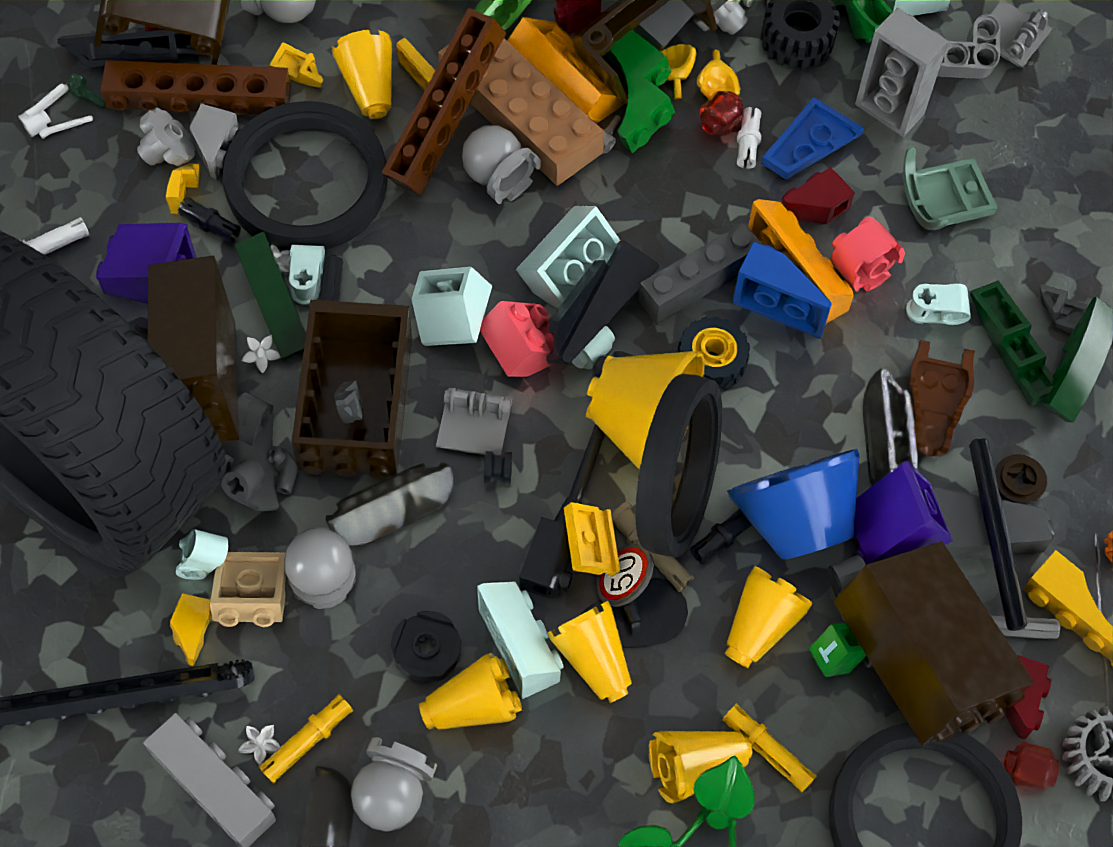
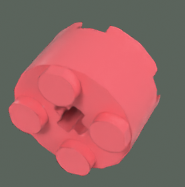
M866 217L848 234L841 233L832 242L834 251L831 256V262L834 268L856 292H858L859 288H863L868 292L880 286L892 276L888 270L896 261L900 264L902 263L905 251L880 222L876 221L873 217Z

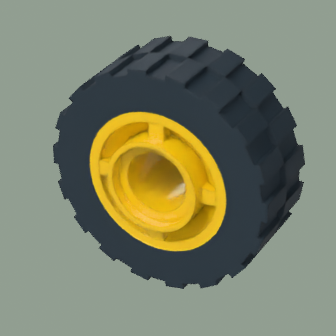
M704 317L699 321H693L688 328H685L680 338L677 352L695 351L702 354L705 362L703 377L714 380L718 384L719 389H727L733 383L736 384L740 380L741 375L743 376L750 356V344L747 342L746 334L742 333L740 327L732 324L730 320L719 319V317ZM708 352H715L718 356L711 355Z

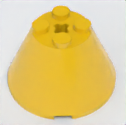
M695 351L627 357L607 356L600 378L593 377L590 382L587 395L591 396L592 400L587 408L586 417L591 419L640 470L649 428L665 389L671 380L679 374L703 377L705 367L704 356Z

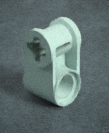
M291 245L289 283L292 287V299L299 306H310V300H319L325 261L324 246Z
M920 284L914 289L912 299L906 305L907 317L919 324H963L971 317L967 287L962 284Z
M195 529L191 530L186 537L180 539L179 547L182 549L180 564L176 567V575L190 580L206 578L210 572L217 567H221L224 563L228 551V538Z

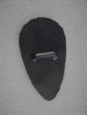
M651 578L645 590L632 602L619 607L611 606L622 648L646 647L665 643L675 638L681 632L688 616L687 601L682 592H678L669 581L659 578ZM601 599L598 600L597 602L593 603L588 608H586L581 614L587 612L588 610L594 607H597L599 613L602 612L603 608L601 604L604 602Z

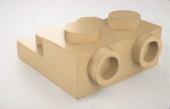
M227 552L224 563L215 570L210 599L213 621H218L226 627H233L238 622H254L260 627H269L273 622H282L286 598V573L284 566L286 552Z

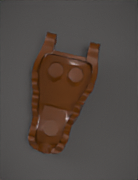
M920 339L909 375L914 419L912 443L915 450L927 456L941 457L947 454L950 449L953 431L958 425L963 409L973 392L975 350L964 349L961 363L957 364L927 358L930 351V342Z

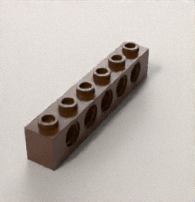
M467 9L382 171L396 185L420 196L424 191L506 35V32L494 18L473 9Z
M106 60L101 85V93L106 108H113L115 110L139 109L145 111H153L155 108H159L164 111L184 113L186 111L197 112L200 105L205 104L236 113V115L261 114L276 106L289 103L291 91L288 68Z

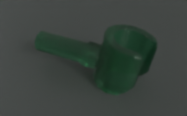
M71 74L67 83L70 93L76 97L83 96L103 108L105 106L104 100L85 89L87 80L77 74Z

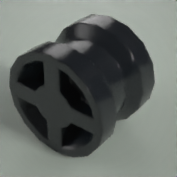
M485 451L484 484L501 481L504 485H511L512 452L495 455L493 451Z

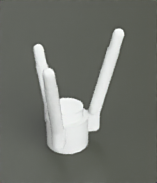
M71 80L66 85L59 84L35 106L18 116L31 137L39 133L41 138L44 139L52 133L93 120V117L89 115L47 127L51 120L44 110L75 85V81Z

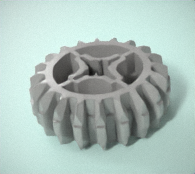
M1103 706L1099 712L1093 708L1085 713V717L1079 715L1074 720L1075 726L1070 725L1066 730L1069 738H1065L1062 741V747L1069 750L1062 755V760L1072 763L1066 769V774L1076 773L1078 775L1074 782L1075 786H1081L1085 783L1088 786L1086 796H1091L1095 791H1098L1100 802L1106 801L1110 795L1113 799V756H1102L1107 749L1108 753L1110 751L1113 752V713L1111 714L1108 706ZM1091 732L1094 738L1092 744L1095 752L1088 757L1085 744L1087 735ZM1096 769H1101L1105 771L1109 775V777L1101 774Z

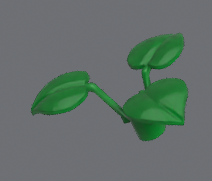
M734 755L725 762L705 770L697 777L694 784V794L705 809L700 810L699 816L677 841L672 842L671 833L664 827L644 825L624 834L619 840L617 847H682L703 820H707V823L715 829L727 827L729 847H736L735 827L737 822L734 818H744L749 815L755 804V794L751 780L739 759Z

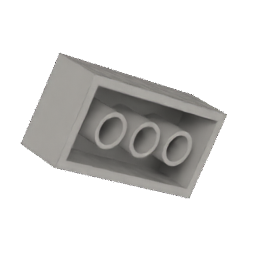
M896 8L874 32L855 105L904 137L925 114L949 41L938 32L932 31L917 21L912 15Z

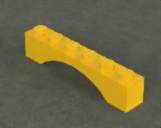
M1055 550L1030 578L1023 590L1034 604L1045 607L1055 616L1061 626L1073 630L1083 639V642L1089 649L1100 652L1111 661L1113 666V626L1096 606L1088 590L1083 571Z

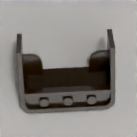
M101 0L94 47H101L104 31L110 34L123 33L128 30L129 23L132 22L191 36V46L202 55H212L211 65H217L230 0Z
M617 0L581 28L573 37V46L577 55L622 103L627 100L618 74L602 56L612 48L614 43L669 0ZM682 0L713 32L718 29L709 0Z

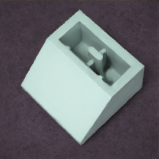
M472 267L420 271L412 296V304L421 343L424 346L476 343L492 285Z

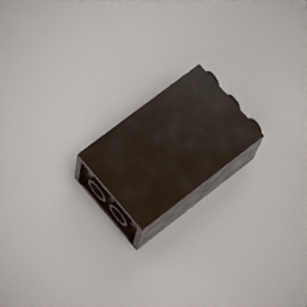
M215 256L148 265L149 345L163 358L196 399L221 443L239 440L236 326Z
M310 300L291 442L299 471L310 475L330 472L337 473L343 477H353L356 474L370 475L376 479L398 476L412 345L409 306ZM322 337H327L328 339H331V340H321V338H322ZM356 380L364 412L362 413L361 420L344 424L339 416L334 395L342 383Z
M942 541L867 564L833 601L921 745L934 740L938 744H942L953 738L959 730L963 734H967L978 728L985 720L988 724L1000 720L1007 714L1004 709L1012 707L1025 699L1026 696L1023 692L1035 683Z

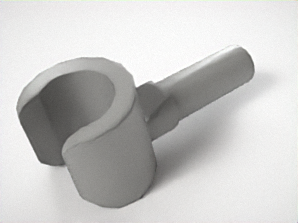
M618 115L613 118L605 130L602 129L604 131V153L609 152L615 145L616 139L612 136V133L621 121V117Z

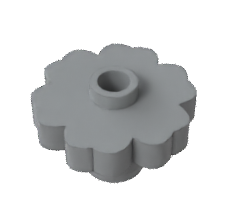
M709 0L716 24L723 32L727 31L732 35L739 31L747 22L748 18L744 15L745 10L738 4L741 0ZM694 14L693 21L703 31L710 29Z
M155 108L153 111L149 110L140 118L141 123L139 126L146 135L140 140L137 150L146 163L155 165L166 160L169 164L180 167L195 156V146L189 140V133L179 121L173 120L167 111Z

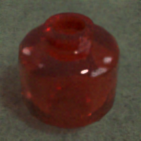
M717 91L713 93L699 110L702 128L708 134H715L717 136L730 134L744 117L743 102L738 95L731 91Z
M1021 742L1014 751H1007L1003 766L1009 772L1015 787L1042 793L1048 787H1054L1058 777L1060 761L1055 759L1054 753L1050 748Z

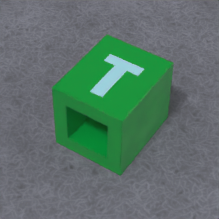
M846 622L831 624L809 647L825 677L848 674L866 657L865 652Z

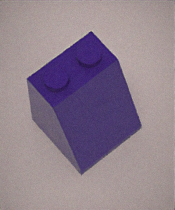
M119 224L115 235H111L108 240L105 260L99 263L96 271V279L99 281L103 293L148 304V265L196 258L187 224Z
M909 461L899 465L856 498L854 537L858 538L861 546L857 548L858 555L864 560L866 565L940 541L944 545L953 541L930 482Z

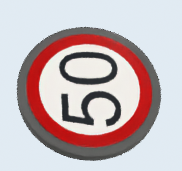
M629 544L617 550L620 565L619 573L613 577L608 576L607 573H602L597 577V594L603 602L609 601L612 607L623 606L635 600L645 590L654 570L653 556L650 551L643 549L639 544Z

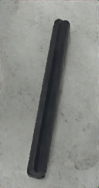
M985 438L974 439L971 441L969 449L1006 626L1010 631H1019L1025 629L1027 619L989 441Z

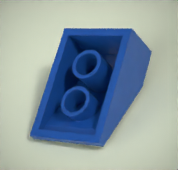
M753 242L740 268L732 304L821 339L832 302L784 253L777 251L770 245Z

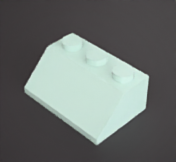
M574 206L516 268V271L535 295L558 310L595 260H605L607 264L616 245L621 240L596 206Z
M516 581L478 585V610L501 657L504 658L508 666L510 675L521 698H527L559 683L560 670L564 668L562 660L555 649L550 651L545 641L548 639L546 628L540 619L535 621L530 611L533 609V604L527 591H520Z

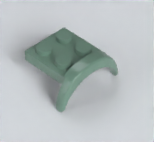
M914 146L907 148L903 164L904 190L910 209L923 228L926 230H937L947 225L995 214L997 206L975 158L916 170V149Z

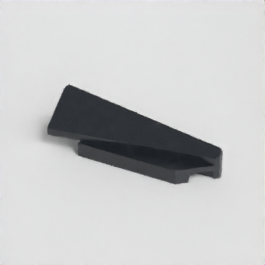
M145 27L128 29L119 34L104 32L100 48L94 47L96 33L67 35L57 39L61 47H66L87 67L105 66L106 60L154 62L179 59V54L202 55L191 46V36L163 29L145 31Z
M626 241L618 242L607 264L605 260H595L549 320L548 333L554 334V348L546 357L548 364L571 363L640 289V283L657 271L659 264Z

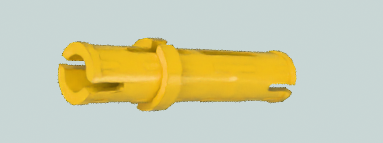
M338 694L316 716L314 714L307 718L309 722L264 763L258 766L272 784L322 738L327 739L331 736L330 731L347 715L353 712L352 707L345 699L342 700L341 695Z
M737 703L723 717L722 721L735 732H740L743 737L748 738L751 747L761 754L801 793L817 777L815 773L805 767L790 751L766 731L768 727L763 723L759 724L753 720Z

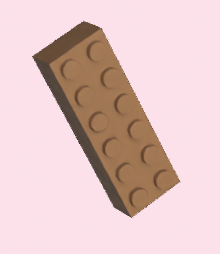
M503 38L470 103L490 123L511 131L520 142L521 148L532 150L541 159L540 170L558 186L604 153V131ZM448 46L438 52L439 63Z

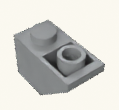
M201 104L189 129L194 146L210 177L217 179L221 169H223L227 150L234 137L241 130V127L238 126L236 113Z

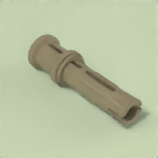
M627 501L612 512V522L627 538L626 543L628 545H640L636 530V514L631 510L632 505ZM651 552L654 566L669 580L678 592L688 586L687 582L691 583L694 576L675 557Z

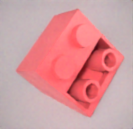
M500 301L482 321L480 332L507 376L528 377L553 365L548 364L546 361L547 355L554 348V334L548 333L550 315L540 304Z

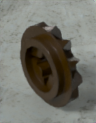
M1021 454L1007 456L995 468L1000 496H1005L1010 502L1027 505L1030 502L1038 501L1046 490V472L1039 462L1029 456ZM1021 471H1024L1023 481L1025 483L1017 489L1015 485L1016 480L1013 478H1016Z

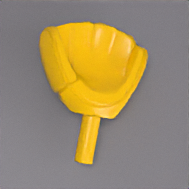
M677 44L660 51L667 57L672 71L667 80L673 82L674 99L676 100L682 99L681 81L688 77L695 62L696 49L689 44Z
M714 50L713 60L704 66L697 77V86L700 87V91L708 99L718 103H725L738 98L740 83L735 71L720 60V51Z

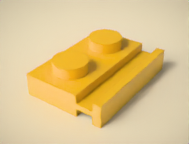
M573 502L565 506L564 514L573 571L598 575L607 573L610 577L619 573L620 565L611 509L602 511L599 510V507Z

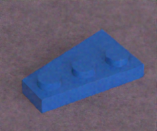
M813 97L765 153L761 164L787 180L863 135L864 127Z

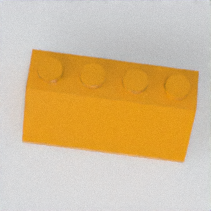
M523 17L507 40L509 44L596 124L628 102V92L623 88L627 100L622 103L577 55L573 46V39L556 22Z
M762 199L754 201L748 228L762 245H770L777 251L784 253L832 302L826 323L848 312L854 296L847 281L841 280L837 275L830 259L823 257L819 252L812 236L808 233L805 234L801 229L794 213L790 210L787 211L781 202Z

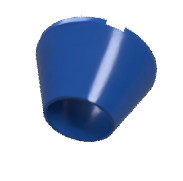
M858 449L841 452L738 485L731 490H727V493L732 502L781 559L802 556L834 546L854 537L860 455Z

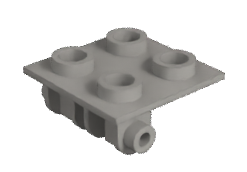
M1001 0L990 14L997 18L1000 23V56L1020 68L1024 67L1052 30L1051 27L1046 25L1048 13L1043 9L1033 11L1031 15H1028ZM978 29L982 36H990L985 29Z
M449 388L445 391L444 395L445 407L436 447L485 455V451H493L495 455H501L513 398Z

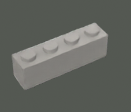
M175 713L150 735L143 744L149 753L239 847H249L276 821L271 811L275 805L262 791H259L256 795L247 786L251 781L241 769L235 766L231 770L223 762L227 756L213 741L207 745L199 737L203 732L191 718L188 717L183 721Z

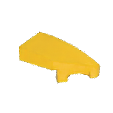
M282 42L269 67L288 68L290 80L321 88L323 78L318 73L313 53L306 54Z
M189 163L172 171L166 192V200L171 214H179L178 209L181 202L184 203L186 187H199L200 163Z
M182 593L170 620V627L173 630L175 644L181 647L186 655L187 663L194 666L204 645V633L212 618L210 600Z

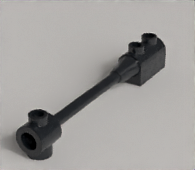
M614 351L610 354L613 357L633 356L622 351ZM602 354L595 377L600 378L604 361L607 358L606 355ZM596 424L569 497L563 502L555 520L544 517L540 519L519 576V589L526 590L546 598H557L560 590L568 592L573 573L567 571L571 555L564 507L571 502L582 504L581 501L605 437V433Z

